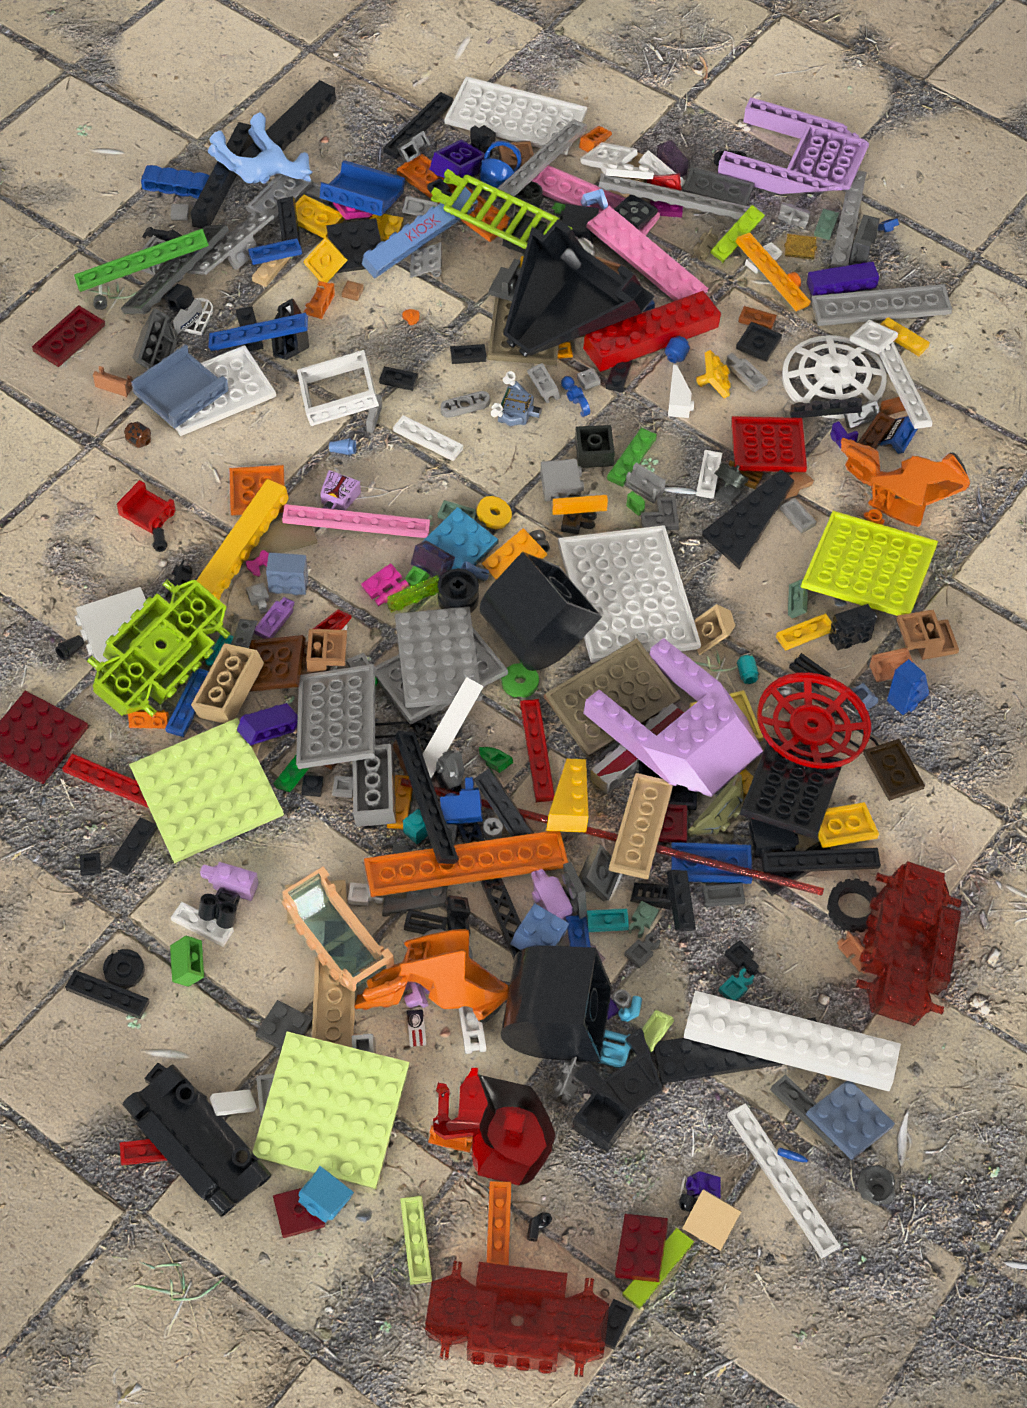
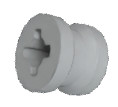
M488 818L483 824L484 838L486 840L502 838V822L498 818Z

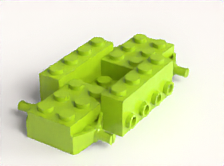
M167 579L162 586L172 594L170 603L159 594H156L153 598L151 596L148 597L143 603L144 607L141 610L137 609L131 615V620L128 623L124 622L119 627V632L115 636L112 634L106 640L105 644L107 645L103 656L108 661L100 663L93 656L87 660L96 670L93 692L121 716L142 709L153 717L157 710L149 705V695L162 705L168 697L171 698L180 685H183L189 679V675L192 672H196L202 665V662L213 654L215 642L207 635L218 632L225 639L231 635L223 627L222 623L226 606L195 579L179 586L173 585ZM156 642H164L166 648L159 649L156 646Z

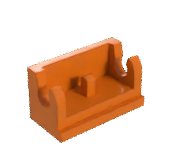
M319 281L317 285L323 286L325 289L317 287L310 303H306L305 306L307 308L304 310V313L322 319L335 296L334 283Z

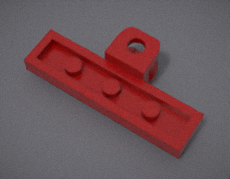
M150 1139L120 1142L122 1166L168 1161Z

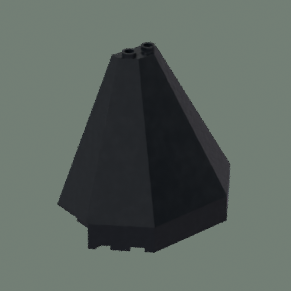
M557 219L545 235L533 226L531 228L503 335L507 338L506 343L512 348L515 346L519 348V352L524 357L531 356L639 315L655 296L645 290L635 274L623 265L618 268V274L587 252L571 228Z

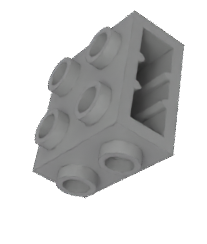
M577 459L541 462L540 474L545 501H553L556 498L581 497V491H584V482L580 480L582 471L581 466L577 465Z

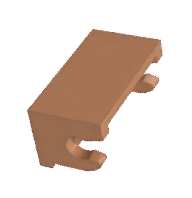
M99 366V373L97 371L93 373L95 387L125 397L132 390V376L127 375V379L106 373L102 366Z
M902 648L872 655L869 666L876 682L893 679L895 669L908 659L912 662L913 660L909 650Z

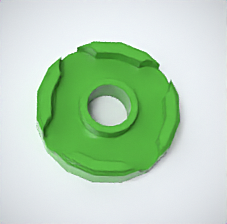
M522 663L512 664L507 667L508 675L502 677L501 682L502 688L508 695L515 698L517 696L526 698L536 692L539 686V675L536 670H527ZM518 678H522L525 680V682L520 684L517 683L515 680Z

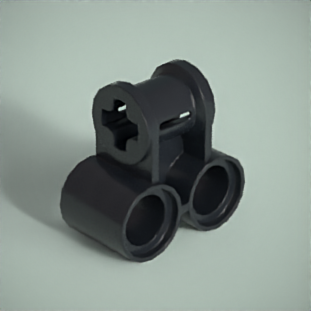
M222 887L219 888L216 895L204 894L200 898L198 916L205 921L216 919V924L219 927L229 929L234 926L240 895L226 892Z

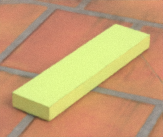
M422 1196L400 1198L410 1285L432 1282Z

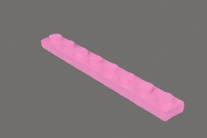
M287 504L284 506L282 523L419 538H426L429 535L430 527L429 519Z

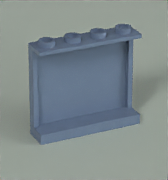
M186 344L131 381L133 393L174 429L229 391L227 379L223 375L217 378L188 353V346Z

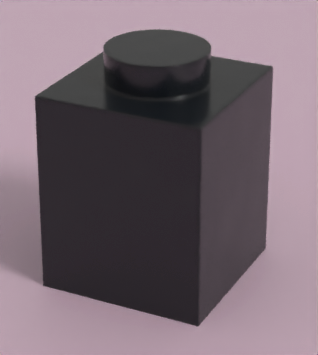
M176 284L164 295L169 309L179 312L180 309L186 310L194 301L192 290L188 286Z

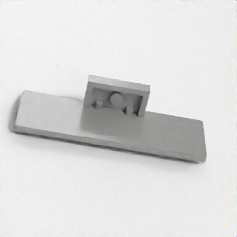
M252 213L248 215L247 220L239 223L232 232L227 233L225 238L218 241L214 245L215 247L208 251L204 258L197 262L194 268L187 273L206 275L225 258L229 260L233 269L240 268L250 259L248 249L258 247L253 235L270 222L274 215L266 213Z

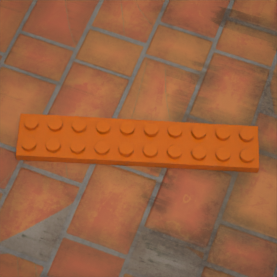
M547 831L454 845L459 859L455 864L438 863L433 848L364 858L371 897L529 874L541 869L544 871L563 869V864L568 863L560 831Z

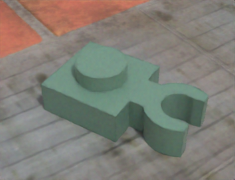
M641 901L632 916V921L634 922L630 924L628 933L631 934L634 929H638V938H641L644 935V926L649 929L651 928L659 914V909Z

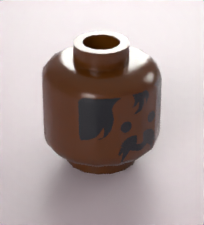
M138 421L131 422L126 426L124 430L125 439L136 448L147 446L151 442V431Z

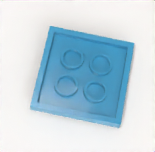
M457 507L420 545L436 560L451 570L461 569L464 561L476 565L498 544V539Z

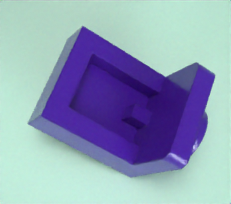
M839 421L833 423L830 432L831 439L837 443L840 449L842 437L857 442L859 435L857 431L847 433Z
M701 1171L689 1176L686 1182L687 1195L692 1197L700 1196L704 1189L721 1198V1177Z

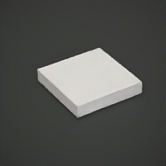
M868 320L850 336V342L880 354L898 337V332Z

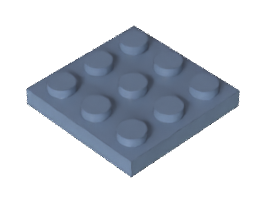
M851 1081L844 1082L806 1113L851 1160L892 1129L895 1124Z

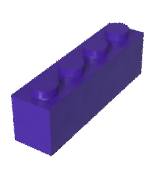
M874 262L808 272L806 284L811 297L849 293L877 288L879 274Z

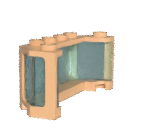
M321 867L282 892V904L296 924L294 926L298 934L305 936L308 947L312 951L315 949L321 964L328 966L331 977L335 981L338 980L342 986L355 991L356 987L382 970L392 967L394 965V956L388 948L384 950L383 946L377 944L337 893L334 883L331 884L327 876H329L327 870Z

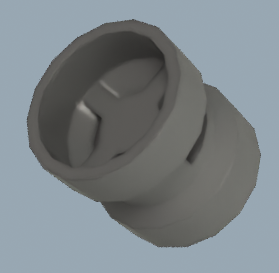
M535 530L529 533L545 552L549 551L550 546L548 541L545 540L544 531Z

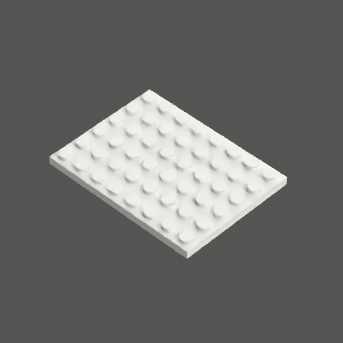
M665 525L558 538V546L566 575L602 616L596 625L584 636L591 663L600 661L636 638L649 655L651 648L663 638L680 651L695 650L701 647Z

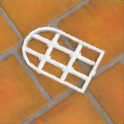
M195 298L206 303L202 309V314L195 321L194 329H185L184 332L203 335L212 316L213 305L205 298ZM208 304L211 306V311H206ZM203 314H209L205 322L201 321ZM204 324L201 332L196 331L198 325Z

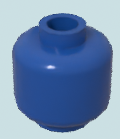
M681 336L671 338L664 351L667 359L672 363L684 361L690 350L689 342Z

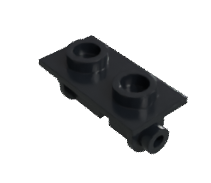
M182 560L180 565L176 564L173 569L172 575H174V578L169 581L175 586L184 584L182 582H188L193 573L191 566L183 565L185 560ZM169 590L165 597H168V595L171 594Z

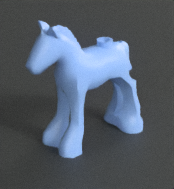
M263 113L255 114L250 120L251 128L248 134L262 151L254 158L240 157L233 154L226 146V138L222 131H217L210 137L212 145L209 147L208 153L224 164L230 171L238 174L246 183L255 184L261 182L264 184L271 176L276 174H283L308 182L311 181L309 175L313 172L309 167V155L303 152L300 153L295 161L288 160L282 149L267 135L265 131L266 118Z

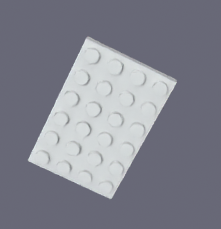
M245 345L201 363L217 378L223 375L227 379L229 391L175 429L182 436L276 397L275 390Z

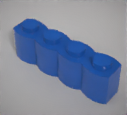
M147 165L141 178L142 189L147 191H159L165 194L175 193L179 196H191L198 199L210 175Z

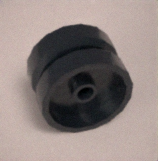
M459 568L443 573L438 582L439 607L441 609L470 607V613H472L478 606L479 584L475 575L466 569Z

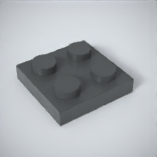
M572 863L563 864L564 873H561L565 884L562 888L570 899L573 912L577 913L579 919L587 917L586 890Z
M277 1000L257 1030L256 1037L282 1050L286 1032L305 1036L312 1025L313 1018Z

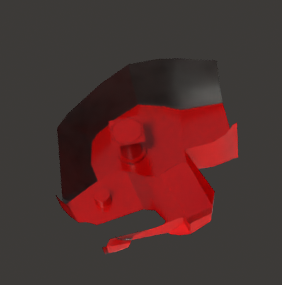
M471 1068L470 1073L460 1086L459 1115L451 1120L448 1117L449 1088L447 1084L439 1083L438 1081L436 1092L439 1093L438 1114L436 1118H433L434 1133L444 1140L473 1137L471 1155L478 1176L511 1182V1184L524 1185L531 1182L550 1155L556 1136L550 1117L531 1086L478 1075V1068Z

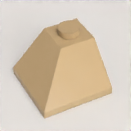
M716 604L694 620L701 642V647L697 649L698 654H703L730 635L735 627L730 610Z

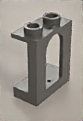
M863 215L853 243L849 265L868 262L871 243L875 244L880 218Z

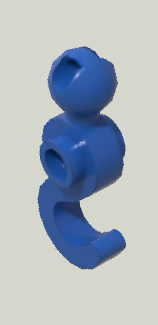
M570 376L562 378L561 386L568 390V400L574 404H580L582 409L580 414L582 417L590 415V407L581 387L574 385L575 382Z

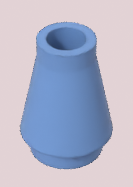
M347 438L330 442L329 451L351 456L356 453V441Z

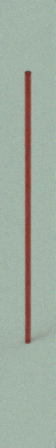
M401 779V786L412 788L409 779ZM434 786L436 795L443 797L449 793L460 795L459 792ZM481 798L482 807L492 809L488 801ZM518 808L524 818L548 823L547 815ZM587 826L586 832H580L616 842L618 834ZM657 845L656 853L816 895H823L824 888Z

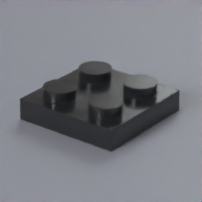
M751 322L736 344V349L767 362L781 341L782 334Z

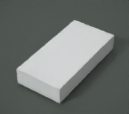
M250 1090L215 1093L210 1096L216 1116L254 1112L257 1108Z

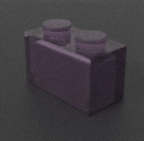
M672 140L659 144L657 146V158L675 173H680V177L687 175L689 160Z
M426 540L415 545L411 565L426 571L434 580L439 581L443 573L452 569L455 557Z

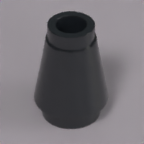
M77 635L58 643L55 651L62 660L70 659L84 645V640L81 636Z

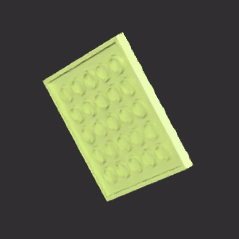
M238 718L129 764L174 863L284 815L252 746L237 731L240 723Z
M286 1032L253 1148V1154L261 1160L315 1173L319 1166H321L336 1179L376 1189L410 1062Z

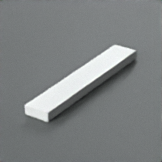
M467 677L423 752L431 779L437 770L436 762L438 758L443 756L442 753L448 751L483 689L482 685Z

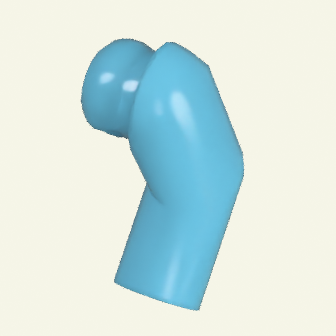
M633 996L631 1007L619 1010L618 1015L622 1021L628 1022L639 1016L642 998Z

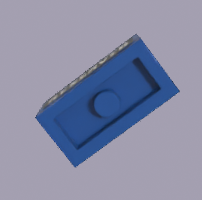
M909 416L895 419L894 425L881 441L880 446L891 444L898 454L904 453L918 430L914 429Z

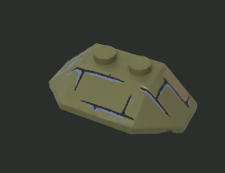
M739 772L688 829L687 835L689 837L718 835L720 831L725 832L731 825L729 821L733 816L737 818L740 815L744 803L742 776Z

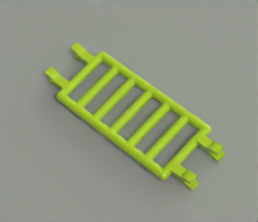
M449 169L444 173L446 177L443 182L447 184L452 183L457 186L452 195L449 197L435 187L431 192L433 195L431 201L444 204V211L524 249L527 247V240L529 239L532 226L536 228L542 217L551 221L543 233L544 235L556 220L559 219L557 216L470 175H465L461 178ZM468 182L477 186L460 211L452 207ZM484 189L490 192L491 195L474 218L468 215L467 212ZM497 196L505 199L506 202L492 223L489 225L483 222L482 219ZM512 203L520 206L519 212L507 230L504 232L497 229L498 224ZM527 210L536 214L520 239L512 236L513 231Z

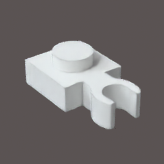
M350 882L348 904L368 906L369 901H374L377 904L383 903V898L371 897L368 884Z

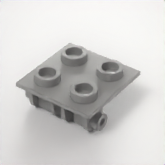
M441 242L416 250L411 254L410 278L431 272L434 277H439L442 274L440 269L442 266Z

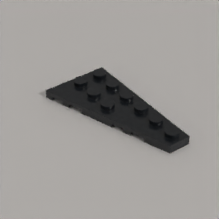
M781 469L702 531V536L740 570L743 561L748 557L752 547L757 543L769 524L771 517L778 510V506L794 485V480Z

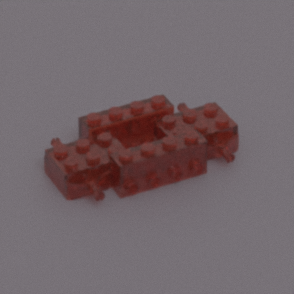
M907 861L892 876L879 872L876 874L875 880L886 883V886L883 887L876 897L871 899L869 908L872 911L866 922L868 932H866L863 938L865 950L862 951L859 961L862 962L861 971L877 975V977L872 982L858 978L855 987L867 990L866 993H868L872 1013L915 1026L930 1011L940 1015L943 1014L944 1006L931 1002L930 993L939 995L950 983L961 911L947 907V905L950 904L960 908L962 902L961 899L949 895L944 879L945 873ZM903 942H908L911 945V949H906L903 946Z
M453 1261L452 1274L431 1283L425 1334L440 1343V1359H443L444 1351L445 1360L449 1359V1351L452 1345L468 1341L467 1361H471L475 1365L490 1363L498 1368L513 1366L520 1371L536 1369L540 1373L550 1374L557 1371L558 1354L561 1353L575 1361L574 1376L578 1377V1370L580 1368L579 1377H583L584 1365L587 1362L604 1357L609 1303L594 1294L593 1278L590 1279V1286H588L589 1278H585L583 1292L565 1298L568 1273L479 1262L476 1286H474L461 1276L463 1263L459 1261L457 1269V1261ZM514 1316H520L524 1322L520 1326H515L512 1324L511 1319Z

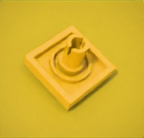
M711 350L704 352L706 373L696 377L698 385L703 387L710 383L723 398L730 396L729 388L731 385L728 380L729 369L727 365H724L719 356L715 355Z

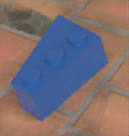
M909 659L895 669L887 702L902 715H905L908 711L912 712L915 710L918 703L929 696L926 674Z

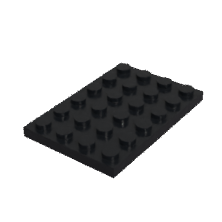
M771 737L779 746L783 744L781 740ZM767 742L742 805L740 815L817 839L842 766L818 769L799 765L780 755ZM795 745V747L803 751L811 752V749ZM791 749L787 751L789 754L800 759L814 762L811 757L800 755ZM833 756L821 758L822 763H832L843 760Z

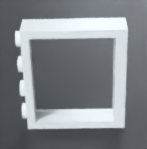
M364 350L297 370L305 411L311 426L379 406L369 362ZM364 367L369 391L312 407L308 383Z

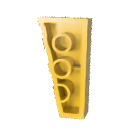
M567 758L549 811L547 831L586 832L589 816L586 759Z

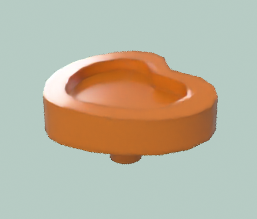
M414 309L405 310L402 313V318L409 325H415L420 318L419 311Z

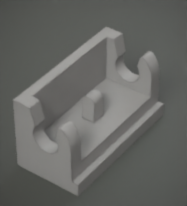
M543 363L527 370L546 403H549L550 396H553L555 400L560 399L558 388Z
M636 462L632 473H627L625 486L654 504L657 497L664 493L665 480Z

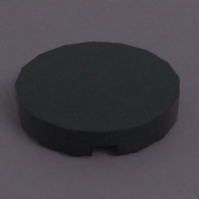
M121 949L114 954H110L103 965L105 980L123 989L135 986L144 976L145 967L141 956L130 949Z

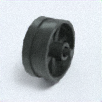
M531 181L514 197L539 207L542 204L543 189L538 183Z
M721 462L720 467L714 474L724 480V487L727 488L728 485H732L742 490L749 478L740 473V470H738L739 465L730 467Z

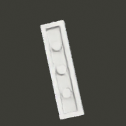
M404 415L393 427L394 432L452 461L463 450L462 444Z

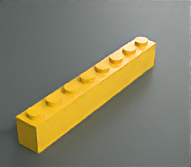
M269 479L265 481L196 580L218 600H220L223 591L229 587L234 575L239 573L241 565L249 558L252 549L258 545L263 533L267 532L272 520L278 516L281 507L287 503L288 493L285 486Z

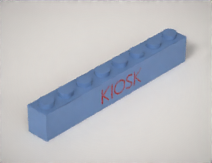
M466 187L452 205L453 208L459 211L471 196V192ZM477 199L467 212L468 215L474 210H476L478 204ZM442 203L436 207L433 206L425 215H419L413 223L406 224L400 232H394L385 242L381 241L375 249L366 251L363 255L362 265L375 279L460 221L461 218L444 211V204Z

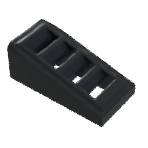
M634 882L630 902L640 903L643 901L651 906L670 910L669 886L665 884ZM639 889L643 890L642 896H638ZM647 891L650 892V897H646ZM654 893H658V898L654 897Z

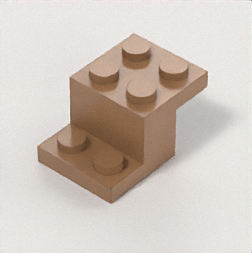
M934 609L897 616L896 620L907 650L918 649L922 660L958 654L959 647L948 619L938 621Z
M309 629L308 642H305L301 675L328 671V666H345L347 630Z

